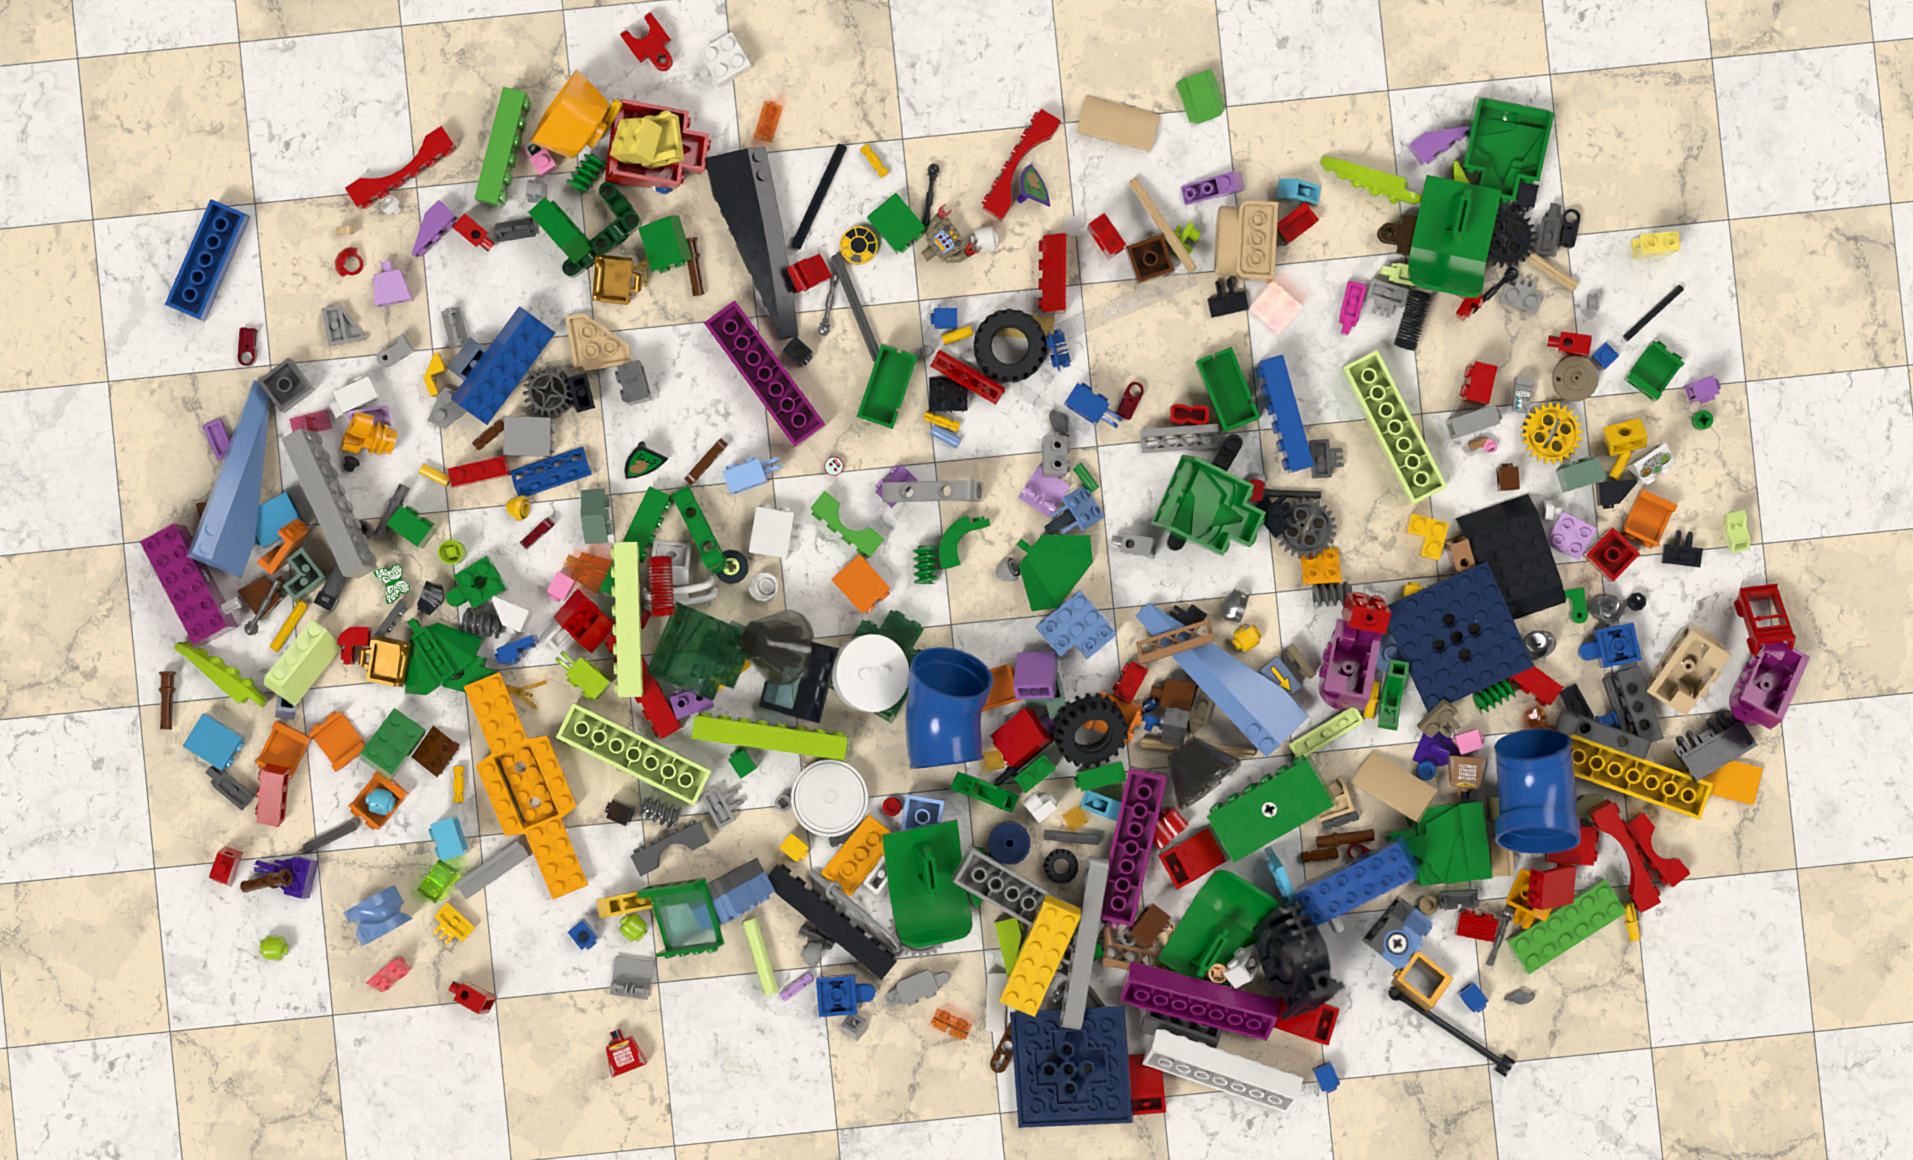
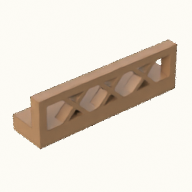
M1204 620L1136 642L1139 656H1137L1139 664H1147L1216 642L1210 620ZM1206 625L1209 634L1201 637L1196 635L1198 628ZM1185 631L1191 634L1188 641L1180 642L1177 640L1181 632ZM1168 637L1173 640L1169 647L1162 648L1159 646L1162 638ZM1150 643L1155 646L1152 652L1144 654L1141 645Z
M1113 942L1114 945L1110 946L1117 947L1121 954L1115 958L1107 957L1109 946H1104V956L1102 957L1101 964L1127 970L1130 961L1127 960L1125 954L1129 951H1136L1140 958L1134 962L1137 963L1142 960L1143 965H1147L1143 958L1149 954L1155 955L1158 958L1161 952ZM1160 961L1151 966L1154 968H1159L1162 970L1178 973L1175 970L1166 969Z

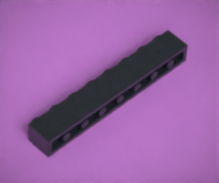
M777 864L767 876L775 893L882 980L897 962L895 959L896 955L888 948L886 951L880 947L881 943L873 936L871 939L866 936V930L858 924L854 926L850 922L851 918L844 912L839 914L832 902L822 900L820 898L821 894L816 889L812 888L810 890L806 887L805 884L807 882L801 877L797 876L795 878L790 874L792 870L785 864Z

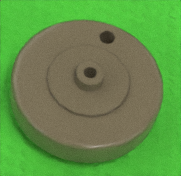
M1574 355L1566 357L1557 363L1553 369L1551 381L1555 392L1562 399L1570 402H1579L1589 398L1595 392L1599 382L1597 368L1589 359Z

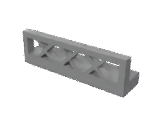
M1218 424L1140 430L1142 453L1219 448ZM1206 433H1213L1214 444L1206 445L1200 439ZM1186 435H1192L1197 439L1192 446H1187L1181 440ZM1167 436H1172L1178 442L1173 447H1167L1163 440ZM1153 437L1159 442L1155 448L1146 449L1145 438ZM1161 444V445H1162L1163 447H1165V448H1157V447Z
M518 840L454 884L456 890L459 889L465 899H468L531 855L522 842Z

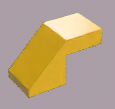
M438 352L433 354L423 378L429 394L433 398L440 394L434 377L447 372L442 356Z

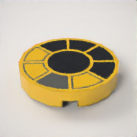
M862 226L848 229L840 240V251L843 257L855 265L870 262L878 250L875 234Z

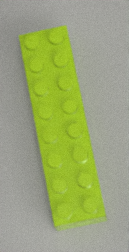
M699 712V715H694L691 736L692 739L838 760L846 759L849 736H845V732L833 731V734H828L826 729L814 728V731H807V727L798 725L793 729L788 728V724L776 723V726L769 725V721L757 720V723H752L750 718L743 717L731 720V716L722 714L717 718L712 717V713Z

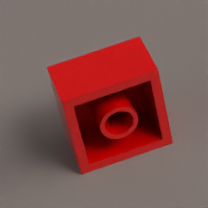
M1474 361L1469 366H1466L1464 371L1466 382L1461 386L1459 394L1462 397L1461 401L1479 406L1488 405L1498 366Z
M1611 527L1582 556L1609 582H1614L1640 553Z

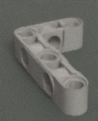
M955 480L882 483V498L884 503L927 501L982 502L984 501L983 482ZM946 486L951 488V493L948 496H945L943 492ZM909 487L913 489L911 497L906 495V490Z

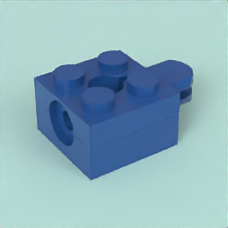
M1083 382L1081 385L1077 383L1065 401L1064 406L1095 426L1102 419L1117 429L1119 425L1103 415L1105 412L1119 422L1123 420L1122 417L1108 409V398L1100 393L1095 395L1091 392L1092 388Z
M1634 622L1592 630L1594 641L1582 643L1578 647V655L1582 660L1598 659L1600 668L1642 660Z
M855 973L817 976L816 987L819 1017L858 1014L857 1003L870 1002L874 999L876 992L874 986L870 983L856 984Z

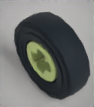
M726 550L723 553L728 563L733 562L736 565V570L733 569L734 571L730 572L729 569H725L716 575L724 583H739L748 573V560L737 550Z

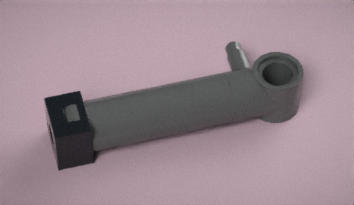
M360 520L361 526L365 525L367 527L365 536L369 540L374 533V527L371 523ZM337 562L322 590L318 592L313 602L331 612H334L339 603V597L349 577L342 575Z

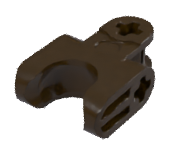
M1401 215L1400 224H1383L1377 232L1379 241L1384 244L1397 245V255L1409 256L1417 216ZM1387 229H1389V233H1392L1388 238L1387 234L1384 233Z

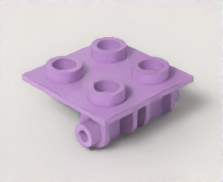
M1038 466L1018 498L1050 518V515L1054 513L1071 486L1057 477H1042V467Z
M1563 511L1559 514L1558 521L1547 540L1550 546L1579 560L1598 528Z

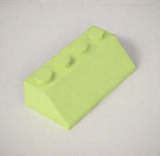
M311 619L267 673L264 685L296 706L340 652L341 647L337 645V642L328 630Z

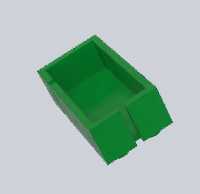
M881 343L857 417L893 429L899 413L896 408L900 409L918 355L905 350H901V353L897 352L898 348Z
M1232 347L1215 353V359H1213V355H1209L1195 362L1223 434L1260 419L1255 403L1248 404V401L1252 399V395Z

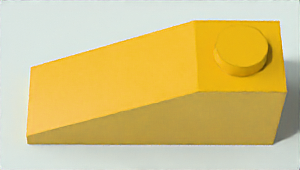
M637 891L596 899L599 918L653 908L650 897L639 899Z

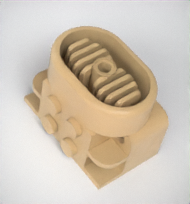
M1249 200L1243 202L1240 207L1220 206L1218 208L1214 254V271L1216 275L1236 276L1237 279L1242 281L1272 283L1275 276L1278 202Z
M1690 621L1670 642L1660 658L1659 664L1649 676L1647 692L1684 716H1687L1699 698L1705 697L1709 691L1708 686L1710 683L1716 682L1719 678V671L1731 654L1726 652L1725 646L1718 642L1709 630L1698 627Z

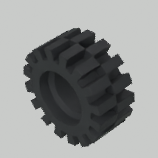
M1055 849L1045 858V873L1051 881L1057 884L1069 883L1078 873L1079 864L1077 858L1069 850ZM1065 859L1069 864L1067 872L1063 874L1057 873L1054 870L1055 861Z

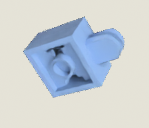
M751 457L743 460L744 464L738 466L734 463L726 466V470L722 472L730 494L734 495L768 483L766 474L780 470L783 466L780 464L764 470L763 467L781 461L780 458L776 457L761 462L760 459Z

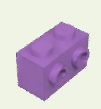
M1713 375L1684 385L1690 404L1696 401L1702 404L1716 399L1714 395L1720 394L1721 386L1718 379H1715Z
M700 683L691 686L692 690L685 692L684 689L673 692L674 696L669 698L676 719L714 707L708 685L703 686Z

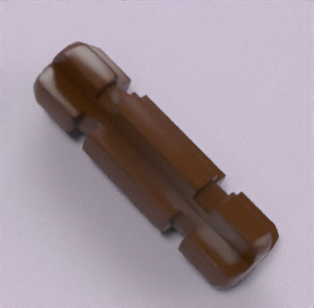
M501 420L494 423L495 426H490L480 435L479 439L476 438L472 442L478 451L485 447V443L488 444L499 435V431L502 432L504 430V423Z
M1337 848L1314 850L1310 853L1308 851L1301 852L1302 862L1328 860V858L1337 859L1339 857Z

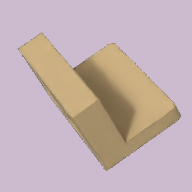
M1489 838L1492 877H1514L1513 851L1499 846L1495 838Z

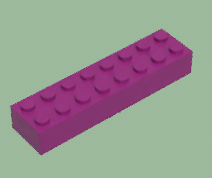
M735 300L704 322L795 448L826 427L819 414Z
M1130 766L1109 855V868L1100 919L1132 927L1134 925L1168 774L1136 766Z
M1130 962L1121 983L1118 1003L1267 1041L1278 1019L1280 1000Z

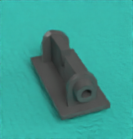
M533 217L495 223V234L498 242L536 236Z
M1478 889L1439 891L1438 905H1440V909L1444 910L1458 909V904H1461L1462 909H1475L1479 907V899H1477Z

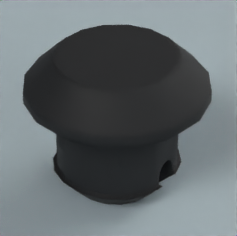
M350 455L344 457L345 463L343 467L346 471L353 472L356 466H360L357 458Z

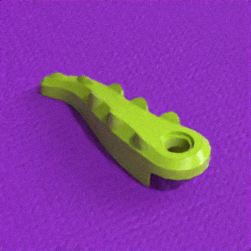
M1327 156L1321 157L1320 163L1326 172L1333 171L1339 179L1351 181V185L1354 188L1362 187L1368 190L1371 196L1381 195L1388 197L1391 204L1401 201L1417 205L1421 202V195L1406 190L1408 186L1406 178Z
M189 641L177 642L174 646L176 651L192 662L238 704L241 702L243 704L246 703L249 698L263 708L268 703L266 695L254 686L252 679L241 676L238 668L227 666L224 664V660L217 656L208 655L207 650L204 648H194Z

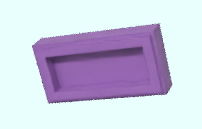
M222 418L203 425L217 461L224 459L231 441Z

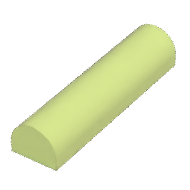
M754 917L744 920L742 922L763 994L767 996L779 991L758 919Z

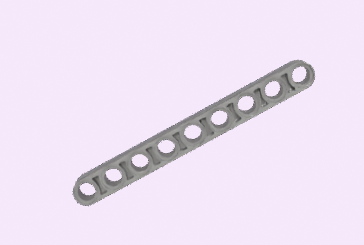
M1089 856L1086 862L1079 903L1081 917L1074 933L1060 1016V1027L1078 1030L1082 1027L1109 868V860L1105 858Z

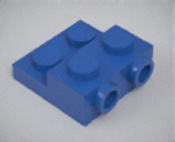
M529 635L497 648L495 657L498 664L507 663V665H513L520 662V658L524 656L523 651L536 647L535 643L539 642L537 635Z

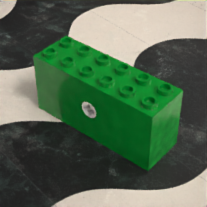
M1302 754L1296 757L1290 766L1287 763L1277 769L1276 774L1271 775L1269 773L1260 778L1258 784L1255 785L1253 782L1244 787V790L1239 795L1235 792L1228 796L1225 803L1218 802L1211 806L1210 812L1206 817L1234 863L1335 806L1337 800L1310 755L1304 756Z

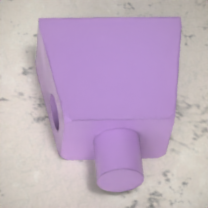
M392 260L381 262L382 273L374 274L375 306L382 307L413 301V296L403 271L394 270Z

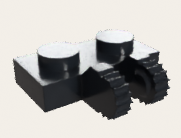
M1231 278L1227 279L1226 282L1229 291L1228 295L1222 296L1221 283L1219 281L1215 282L1218 297L1207 299L1211 318L1249 310L1245 291L1234 293Z
M1676 530L1674 545L1663 544L1661 563L1701 568L1703 548L1692 547L1693 532H1687L1686 546H1680L1681 531Z

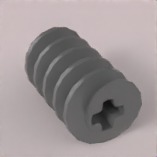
M1344 581L1342 587L1340 583H1335V587H1333L1332 583H1328L1326 588L1325 584L1322 583L1319 589L1317 584H1313V606L1317 602L1318 606L1321 607L1322 602H1325L1326 606L1329 607L1330 601L1333 602L1334 606H1337L1339 600L1343 606L1347 592L1352 593L1351 584L1349 587L1347 581Z
M467 608L462 617L460 630L464 627L465 632H469L472 628L473 634H476L479 630L482 636L487 631L488 637H492L494 634L495 639H499L503 625L498 614L495 619H492V613L485 617V613L482 611L478 616L477 610L470 614V610Z
M651 795L648 799L645 797L638 816L641 817L644 813L646 819L653 816V822L660 818V825L667 821V828L674 824L675 829L682 812V807L675 811V804L668 808V801L661 805L660 798L653 802V795Z

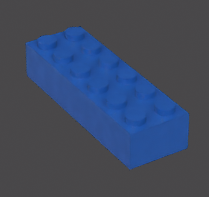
M210 199L165 305L205 322L250 216Z
M519 306L451 399L488 425L556 332Z
M1282 354L1261 360L1255 369L1258 379L1262 378L1263 385L1261 386L1263 397L1267 396L1268 404H1266L1268 415H1272L1273 423H1271L1273 433H1277L1279 439L1276 441L1278 451L1282 452L1284 457L1281 460L1284 471L1287 470L1288 474L1311 468L1314 466L1284 356Z

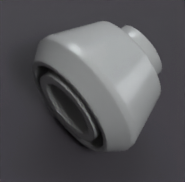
M1008 556L1004 557L996 567L997 577L1002 581H1017L1020 576L1017 561Z
M815 942L808 943V946L803 945L800 957H804L803 962L811 968L817 967L823 948L822 944Z

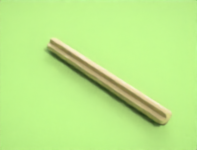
M1138 178L1130 180V187L1189 273L1197 269L1196 264Z
M1144 737L1141 739V747L1148 749L1254 758L1255 749L1249 747L1184 741L1183 747L1160 743L1161 739Z

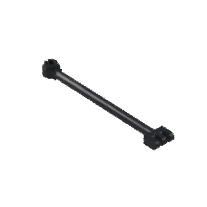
M1394 985L1390 987L1392 990H1398V995L1393 996L1392 991L1388 990V996L1392 1000L1402 1001L1495 1063L1494 1070L1504 1077L1507 1076V1073L1502 1068L1504 1067L1510 1071L1511 1067L1505 1063L1508 1060L1511 1064H1515V1060L1506 1054H1503L1501 1058L1431 1011H1425Z

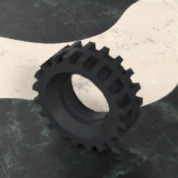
M1085 693V698L1081 699L1077 695L1075 696L1076 701L1072 703L1069 701L1065 702L1066 708L1064 710L1058 709L1059 717L1053 718L1055 726L1051 727L1054 735L1052 737L1062 757L1064 756L1068 763L1073 761L1076 767H1079L1082 763L1085 768H1089L1090 764H1095L1096 767H1099L1101 761L1105 760L1108 763L1110 762L1109 757L1112 755L1117 757L1119 755V747L1123 749L1125 747L1123 739H1128L1129 736L1126 731L1129 729L1128 724L1115 701L1112 702L1107 695L1103 699L1100 693H1096L1095 697H1092L1090 693ZM1101 720L1107 723L1108 729L1106 734L1099 741L1089 745L1078 744L1075 741L1076 731L1088 721Z

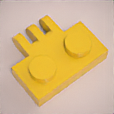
M446 902L434 916L440 924L432 933L436 935L440 930L443 931L438 938L442 940L447 935L448 938L444 944L448 945L455 936L463 942L476 927L449 902Z

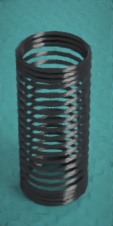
M1410 289L1409 299H1407L1406 306H1404L1405 312H1403L1402 319H1400L1401 325L1397 329L1398 332H1396L1397 335L1393 344L1403 349L1416 351L1418 347L1417 342H1419V339L1416 338H1421L1418 335H1422L1420 332H1422L1421 329L1424 327L1421 325H1425L1422 322H1426L1424 319H1426L1425 316L1428 314L1425 312H1429L1427 309H1430L1428 306L1431 305L1433 296L1420 290Z

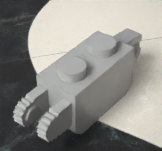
M929 969L922 970L898 980L896 988L884 995L888 1006L903 1003V1005L908 1004V1006L914 1005L919 1002V998L925 996L928 999L936 996V992L939 991L938 986L949 982L950 974L947 971L933 974Z

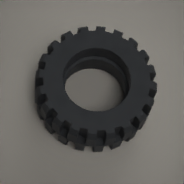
M1012 308L998 310L992 315L987 316L978 326L973 343L976 361L983 372L992 379L1002 381L1003 383H1017L1035 374L1044 361L1047 347L1045 333L1040 323L1032 315L1019 309L1012 310ZM1006 328H1014L1021 331L1028 341V351L1025 357L1014 364H1006L999 361L992 351L993 338L999 331Z

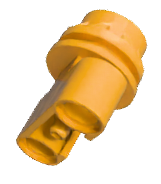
M356 411L343 435L340 450L358 454L361 447H365L369 454L374 452L376 455L384 453L390 455L395 446L397 431L392 430L387 424L381 425L379 421H376L373 425V415Z

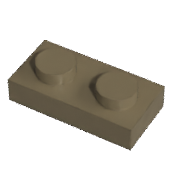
M1290 644L1285 648L1288 651L1286 656L1292 663L1295 661L1298 664L1299 668L1297 670L1303 678L1307 676L1308 679H1311L1317 675L1294 644Z

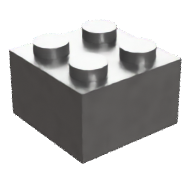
M290 358L284 360L258 380L261 387L280 412L286 413L315 391L305 375Z
M637 360L618 365V371H615L617 382L622 384L623 389L620 390L622 401L626 402L629 406L651 401L652 397L643 363Z

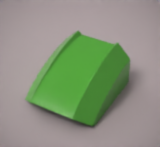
M1212 69L1176 82L1175 85L1189 122L1200 124L1221 116L1225 110Z

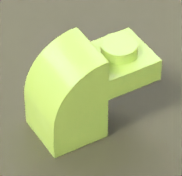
M1745 509L1727 513L1726 518L1722 519L1725 539L1731 554L1750 550L1751 537L1746 528L1747 514Z

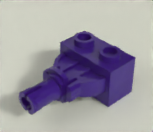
M293 856L283 861L276 859L274 861L276 864L256 860L255 865L257 867H254V871L268 875L269 872L278 873L283 869H288L292 873L293 881L289 886H279L284 890L283 894L306 899L310 898L319 861L302 856Z

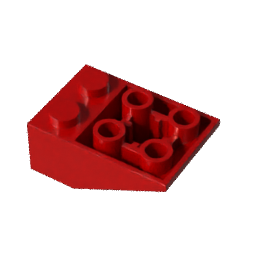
M1209 828L1157 854L1176 890L1226 862Z
M1280 995L1278 1019L1273 1028L1329 1046L1340 1009L1337 1006L1325 1003L1316 1010L1283 1021L1280 1014L1287 1009V1006Z
M1145 1053L1128 1055L1133 1115L1166 1113L1163 1072L1142 1064Z

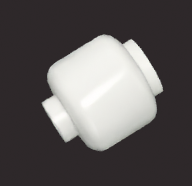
M992 227L978 228L974 231V236H971V244L976 243L973 247H976L979 253L993 252L996 246H999L997 231H994Z

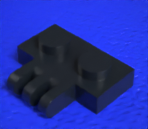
M1266 496L1254 506L1266 512L1263 524L1274 538H1277L1290 527L1285 519L1295 511L1293 507L1288 508L1290 503L1288 501L1285 502L1286 498L1284 496H1280L1274 502Z
M1193 604L1190 605L1187 611L1174 605L1173 608L1179 612L1178 615L1172 611L1169 613L1175 620L1185 626L1204 621L1208 615Z

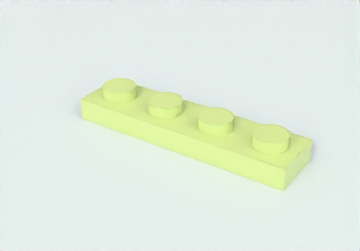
M1349 708L1288 745L1295 757L1302 754L1307 756L1362 724L1364 720L1356 708Z

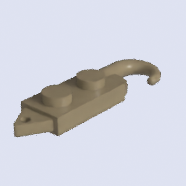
M1199 686L1188 718L1192 735L1203 726H1206L1213 705L1212 699Z

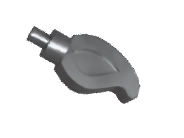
M1052 410L1049 413L1052 427L1069 437L1070 434L1068 433L1069 430L1066 427L1065 419L1055 415Z
M1517 990L1513 994H1508V996L1504 997V1001L1509 1000V1002H1515L1520 1005L1527 1004L1535 998V993L1528 994L1522 990Z

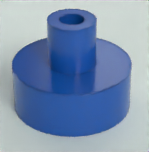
M1143 713L1141 721L1146 722L1144 730L1151 732L1153 725L1159 727L1160 719Z

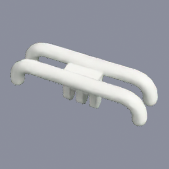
M708 575L707 581L682 587L676 585V588H673V597H675L673 599L675 601L674 607L680 608L696 605L715 599L718 594L717 587H712L710 593L689 598V593L710 588L715 582L714 575ZM642 587L640 588V595L646 599L643 601V607L651 612L652 606L649 600H652L650 598L653 596L650 595L652 592H647V589Z

